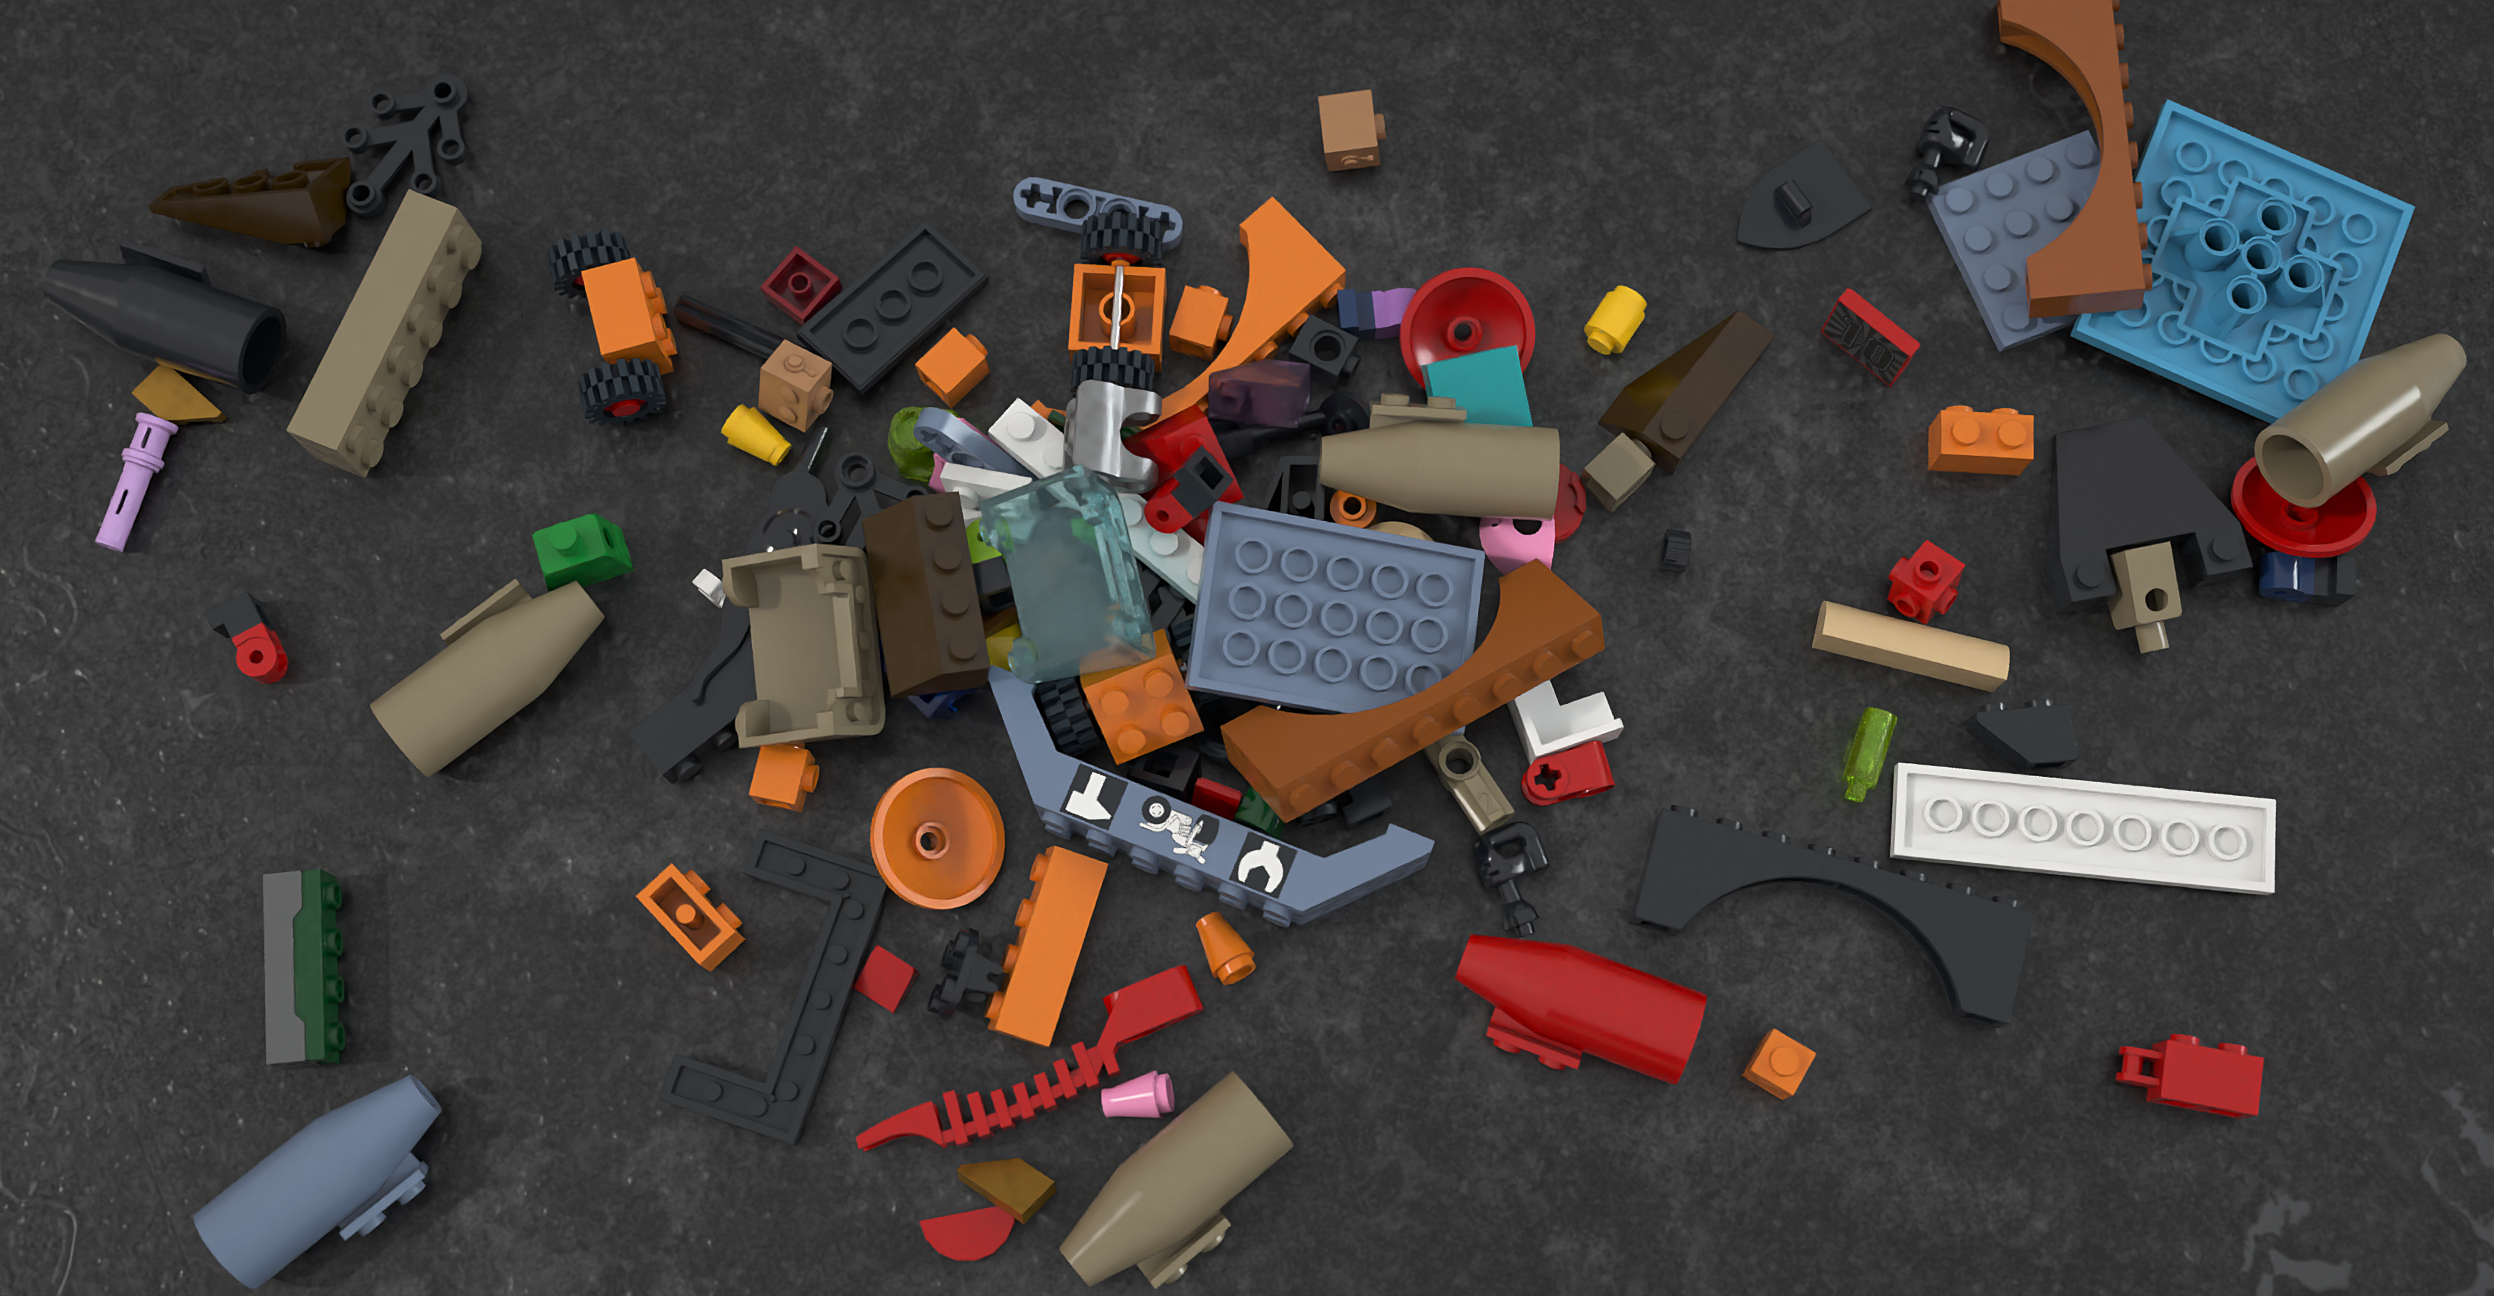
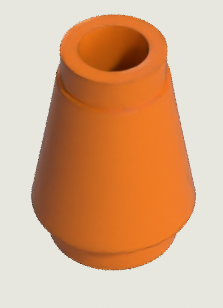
M1220 911L1212 912L1196 923V928L1199 931V936L1214 978H1220L1223 985H1230L1242 980L1254 971L1256 965L1252 958L1255 953L1228 921L1223 918Z

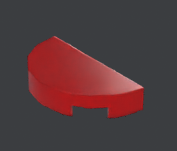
M1560 464L1558 493L1554 511V545L1566 541L1579 528L1586 510V491L1579 476L1562 464Z
M998 1206L919 1222L925 1239L938 1253L956 1261H978L993 1255L1007 1241L1016 1223V1219Z

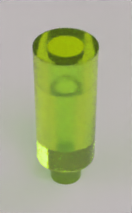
M1873 707L1864 709L1843 775V780L1849 783L1845 794L1847 799L1862 803L1867 789L1876 788L1897 722V717L1894 714Z

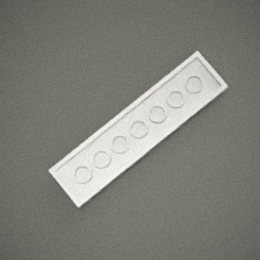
M1897 763L1894 766L1890 858L2270 895L2274 893L2276 800Z

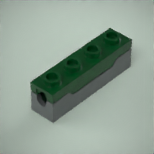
M322 869L263 874L266 1065L280 1069L340 1063L339 1051H342L345 1047V1029L338 1018V1003H342L344 999V983L341 975H337V956H340L343 952V937L340 928L336 927V909L341 907L342 891L339 882L335 881V876Z

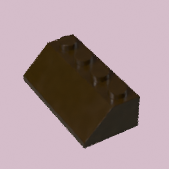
M959 491L912 496L863 519L862 529L891 699L984 687L991 666Z

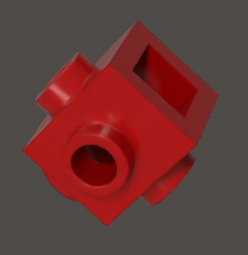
M1926 540L1910 559L1903 556L1892 569L1888 579L1893 583L1887 600L1893 603L1903 615L1914 617L1926 625L1936 612L1944 615L1955 602L1959 594L1956 589L1965 564Z

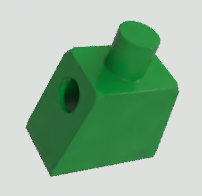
M596 513L561 522L532 534L548 592L576 580L584 588L634 571L622 529Z

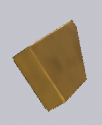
M162 364L131 392L157 417L175 425H187L188 422L198 421L217 423L223 422L227 418L173 368Z
M1020 1158L964 1164L956 1169L960 1181L1023 1224L1056 1193L1053 1180Z

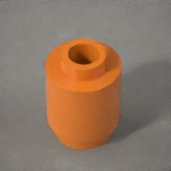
M1340 490L1333 495L1330 502V513L1334 523L1363 529L1377 524L1378 510L1375 501ZM1351 505H1362L1361 510L1357 514L1350 515L1345 512V509Z

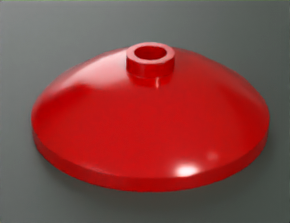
M1478 267L1450 269L1425 282L1414 293L1407 304L1402 316L1399 333L1401 354L1408 371L1424 389L1422 364L1507 345H1516L1523 374L1529 364L1535 344V324L1532 311L1523 294L1505 277ZM1460 324H1467L1469 327V333L1464 339H1456L1455 329Z
M2255 457L2248 460L2240 468L2231 489V504L2241 525L2253 537L2268 547L2298 557H2332L2356 548L2369 535L2377 513L2374 494L2362 476L2358 477L2322 505L2313 508L2301 507L2287 501L2274 491L2260 472Z

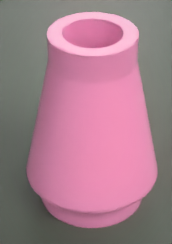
M1155 1070L1115 1087L1102 1089L1101 1092L1103 1111L1107 1118L1115 1116L1163 1118L1164 1113L1174 1112L1175 1109L1174 1091L1169 1074L1158 1075Z

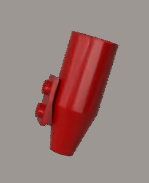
M1470 934L1454 978L1495 1006L1488 1024L1486 1036L1493 1038V1044L1505 1051L1520 1053L1521 1049L1539 1055L1538 1060L1541 1063L1558 1070H1565L1566 1066L1578 1069L1581 1054L1585 1052L1672 1085L1678 1083L1685 1069L1701 1025L1707 1001V994L1570 944Z

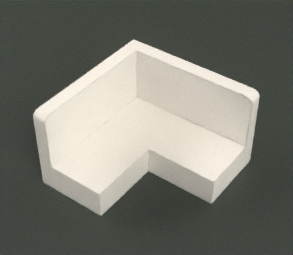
M1547 680L1512 701L1507 702L1530 765L1541 757L1560 753L1583 743L1597 740L1605 743L1619 737L1624 728L1621 718L1614 720L1604 692L1560 706L1550 680Z

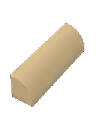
M1823 601L1821 604L1812 648L1989 692H1994L2007 680L2009 671L2010 651L2007 645L1829 601Z

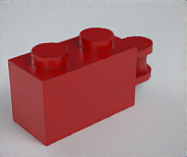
M2170 1034L2169 1040L2153 1044L2152 1050L2128 1046L2119 1047V1055L2123 1056L2122 1073H2116V1081L2147 1088L2146 1101L2237 1119L2258 1116L2264 1058L2247 1055L2248 1048L2245 1046L2218 1043L2217 1049L2199 1046L2200 1039L2197 1037ZM2143 1061L2150 1062L2149 1077L2142 1075Z

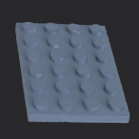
M1216 501L1209 507L1184 689L1332 715L1370 710L1411 697L1446 678L1474 654L1485 551ZM1465 726L1450 733L1449 735L1458 737L1463 735L1465 731Z

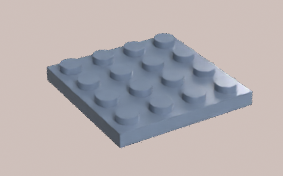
M2088 130L1942 185L1937 195L1930 192L1928 194L1926 203L1999 352L2073 325L2076 322L2078 314L2029 319L2025 269L2027 257L2043 249L2063 233L2079 215L2091 196L2098 179L2101 164L2100 152Z

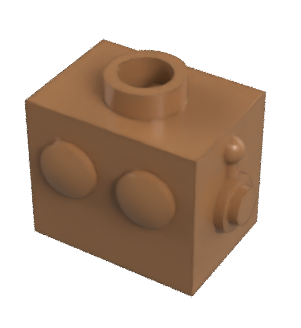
M1371 89L1319 96L1324 154L1328 172L1380 165L1378 141L1386 140L1383 113L1374 114Z
M784 339L760 369L758 409L806 432L816 418L827 410L832 401L834 393L830 389L832 363Z

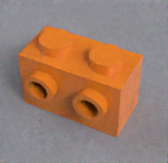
M1950 406L1945 410H1941L1929 426L1928 470L2019 476L2034 459V415H2019V412L2015 409L2000 408L1991 411V413L1973 412V409L1968 406Z
M671 863L636 897L700 966L711 972L745 940L736 930L742 924V921L723 902L716 908L707 899L705 894L711 888L693 869L684 874Z

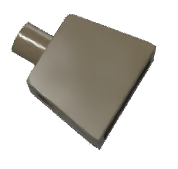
M2170 541L2107 556L2118 592L2107 602L2116 630L2135 627L2141 653L2169 648L2163 620L2180 617L2182 614Z

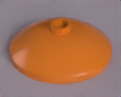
M927 768L900 778L883 794L872 818L870 843L875 865L881 877L892 891L915 906L930 910H947L972 902L981 896L993 883L1004 857L1005 831L995 802L978 782L952 769ZM922 835H926L930 840V848L928 850L921 846L920 839Z

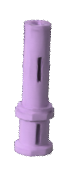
M137 413L135 420L139 424L130 447L124 448L121 454L123 456L122 461L125 462L123 472L95 540L97 544L119 552L124 550L153 473H159V470L163 469L164 462L161 458L170 435L176 434L178 426L146 413Z

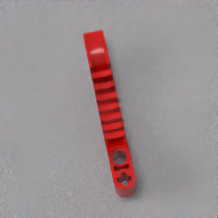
M1181 965L1171 968L1104 997L1102 1000L1109 1019L1097 1046L1086 1050L1082 1041L1071 1046L1080 1067L1070 1072L1064 1058L1053 1062L1060 1081L1055 1086L1051 1087L1045 1072L1034 1075L1039 1093L1031 1097L1028 1087L1025 1086L1024 1082L1013 1085L1018 1103L1009 1106L1006 1093H1003L1002 1088L992 1091L990 1094L996 1112L988 1115L983 1095H980L978 1091L968 1094L967 1098L974 1121L969 1123L966 1122L959 1093L956 1094L954 1090L943 1093L952 1129L944 1131L937 1104L933 1105V1101L894 1115L855 1137L859 1150L863 1148V1151L866 1152L895 1139L907 1136L924 1137L936 1142L943 1148L954 1144L960 1148L972 1145L971 1138L979 1136L982 1140L994 1137L993 1130L1001 1128L1004 1131L1016 1128L1015 1121L1023 1118L1028 1122L1037 1119L1036 1112L1045 1109L1047 1112L1058 1109L1057 1102L1064 1098L1068 1102L1080 1098L1078 1092L1086 1087L1090 1091L1101 1087L1099 1080L1105 1067L1110 1078L1122 1074L1115 1058L1120 1046L1186 1020L1204 1010L1187 966Z

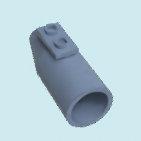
M410 1074L315 1118L197 1211L193 1218L198 1233L219 1263L234 1278L251 1289H258L337 1225L341 1228L339 1234L344 1240H347L357 1231L362 1237L365 1236L386 1218L382 1213L385 1208L395 1200H398L401 1205L407 1203L425 1187L421 1180L426 1176L429 1167L424 1161L419 1162L411 1150L441 1113L440 1105L427 1087L417 1077Z

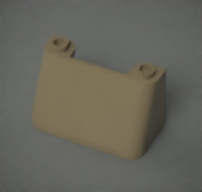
M815 543L722 560V588L724 594L735 606L749 608L757 700L743 703L735 719L739 748H758L853 738L880 733L885 723V702L875 600L867 555L857 547Z

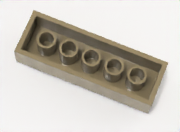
M408 189L286 430L316 459L363 478L366 477L370 467H374L379 462L384 448L383 441L390 427H394L399 422L403 413V401L410 387H414L419 382L423 372V361L430 347L433 348L439 342L443 331L442 323L449 309L454 308L460 300L462 294L461 284L468 270L473 269L477 265L481 256L482 241L458 208Z

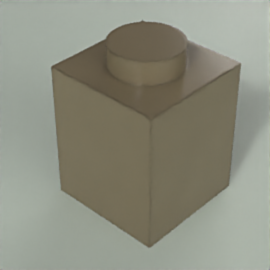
M1622 432L1583 469L1580 480L1584 488L1612 513L1650 477L1655 463L1651 460V452L1641 441L1637 439L1630 440Z

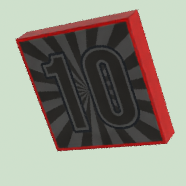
M1849 288L1839 297L1821 329L1824 335L1890 387L1901 376L1921 346L1917 340Z

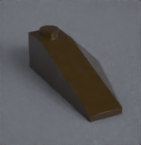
M349 157L308 160L294 163V171L271 177L267 168L253 171L252 175L239 178L230 185L227 178L221 177L169 188L152 201L149 207L152 213L282 244L304 243L306 247H318L332 240L331 236L346 223V194L350 183L351 163Z
M1738 310L1625 386L1599 420L1598 424L1616 437L1623 432L1630 440L1637 439L1641 441L1651 452V460L1663 470L1673 475L1776 335Z

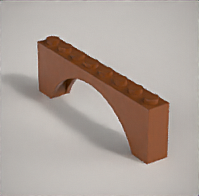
M1997 0L2000 41L2037 56L2058 71L2074 87L2092 117L2100 147L2101 167L2098 179L2084 208L2063 233L2043 249L2026 259L2025 287L2029 319L2142 309L2145 291H2152L2151 264H2143L2141 250H2147L2148 246L2147 226L2145 222L2138 223L2136 209H2142L2143 207L2141 182H2133L2132 169L2138 168V149L2136 141L2128 142L2127 129H2133L2132 102H2124L2122 90H2128L2129 87L2127 62L2119 63L2118 51L2124 50V30L2122 23H2114L2113 12H2119L2120 0Z
M1536 558L1499 578L1500 605L1491 631L1476 652L1443 680L1411 697L1395 703L1354 713L1335 715L1296 714L1260 705L1220 726L1228 759L1286 824L1605 649L1601 614Z

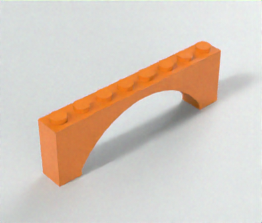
M1273 196L1239 225L1240 243L1248 251L1249 284L1240 320L1229 342L1217 359L1200 376L1184 388L1162 399V415L1155 423L1144 427L1138 426L1139 428L1144 430L1194 404H1197L1207 417L1213 409L1212 403L1224 393L1227 396L1235 393L1247 378L1245 376L1246 373L1257 364L1263 367L1269 363L1280 349L1278 347L1279 344L1290 335L1293 338L1299 335L1310 314H1315L1323 306L1326 309L1336 304L1337 290H1345L1346 270ZM1039 400L1031 406L1034 411L1046 420L1052 410L1065 416V411L1046 408ZM1065 500V503L1068 505V507L1080 519H1082L1085 516L1077 508H1075L1072 504Z

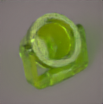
M910 406L903 408L895 414L891 421L888 436V447L891 457L900 466L899 475L909 479L930 482L935 467L933 457L935 452L919 442L913 435V429L921 411L928 407ZM942 409L956 418H963L953 410Z

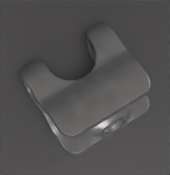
M1087 380L1082 382L1077 389L1076 398H1073L1067 404L1065 411L1062 481L1065 485L1073 489L1113 490L1129 493H1143L1154 489L1158 485V465L1151 459L1142 458L1130 453L1121 441L1120 429L1129 426L1144 427L1155 423L1162 415L1161 397L1151 391L1125 388L1103 381Z

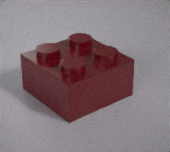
M795 246L762 284L760 289L767 300L803 326L833 300L843 289L839 277Z

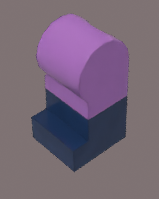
M1397 288L1386 292L1371 291L1356 293L1355 289L1337 290L1336 311L1338 328L1357 337L1358 342L1399 337L1405 308L1417 290Z

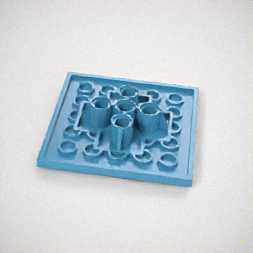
M2167 99L2160 107L2139 160L2138 168L2133 175V182H2141L2143 207L2142 209H2136L2138 223L2145 222L2147 226L2148 246L2147 250H2141L2142 263L2151 264L2152 291H2145L2142 309L2078 314L2070 336L2272 424L2358 362L2415 206Z

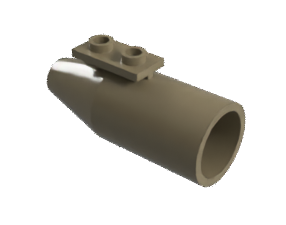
M2438 333L2359 360L2261 431L2255 441V458L2263 477L2274 491L2287 501L2301 507L2313 508L2328 501L2365 472L2373 473L2376 476H2388L2397 472L2404 463L2419 452L2428 449L2432 442L2449 430L2447 422L2432 420L2431 415L2464 370L2467 363L2464 349L2451 336Z
M1382 393L1381 401H1370L1369 428L1321 438L1319 457V484L1410 513L1551 521L1553 518L1560 469V440L1557 428L1466 423L1464 420H1466L1467 410L1463 406H1456V398L1428 396V404L1409 403V395Z
M515 578L442 632L440 636L448 647L372 702L370 707L378 721L401 751L419 771L430 778L543 694L604 620L605 616L577 580L532 598Z
M1231 1071L1118 1166L1059 1247V1250L1089 1287L1135 1264L1155 1289L1162 1283L1170 1284L1186 1271L1187 1262L1200 1251H1210L1222 1241L1225 1236L1224 1231L1231 1224L1220 1212V1209L1292 1149L1294 1145L1257 1097Z

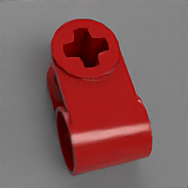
M1600 740L1583 743L1566 751L1535 760L1522 776L1520 783L1521 793L1525 800L1538 807H1545L1574 798L1593 796L1616 786L1602 741ZM1540 773H1542L1544 779H1552L1554 781V784L1548 791L1544 784L1536 785L1535 783Z

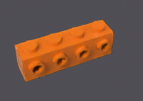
M1058 846L1047 848L1045 855L1038 853L1029 877L1031 881L1035 882L1030 900L1023 898L1015 918V925L1021 927L1015 945H1007L1000 966L1003 968V972H1005L1001 989L990 995L986 1005L984 1016L990 1018L988 1030L1040 1047L1050 1046L1108 867L1107 863Z

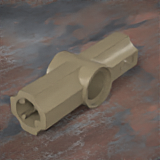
M1447 735L1422 749L1438 772L1440 784L1452 793L1480 836L1489 830L1503 826L1514 816V809L1482 764L1478 749L1471 742H1468L1463 735L1459 737ZM1462 759L1470 764L1471 769L1464 774H1455L1446 765L1451 760Z

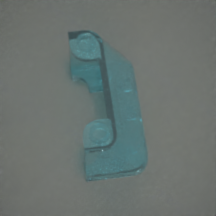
M1079 464L979 502L983 518L979 521V530L987 546H994L998 552L1005 555L1023 635L1014 639L1012 650L1008 652L1009 666L1016 678L1027 684H1036L1133 666L1155 658V640L1124 510L1116 491L1108 482L1083 464Z

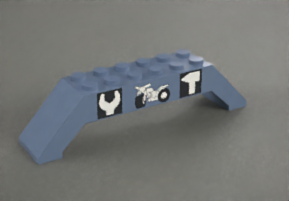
M991 665L988 680L1041 821L1046 824L1044 829L1056 836L1070 840L1073 834L1090 841L1088 847L1098 853L1114 857L1116 851L1131 857L1133 859L1131 864L1138 869L1157 875L1159 869H1162L1177 876L1175 882L1187 889L1201 892L1204 886L1220 893L1219 900L1241 910H1245L1247 904L1264 911L1262 916L1264 919L1289 928L1291 922L1303 925L1426 867L1435 841L1391 823L1385 835L1322 858L1057 752L1039 713L1042 701L1036 682Z

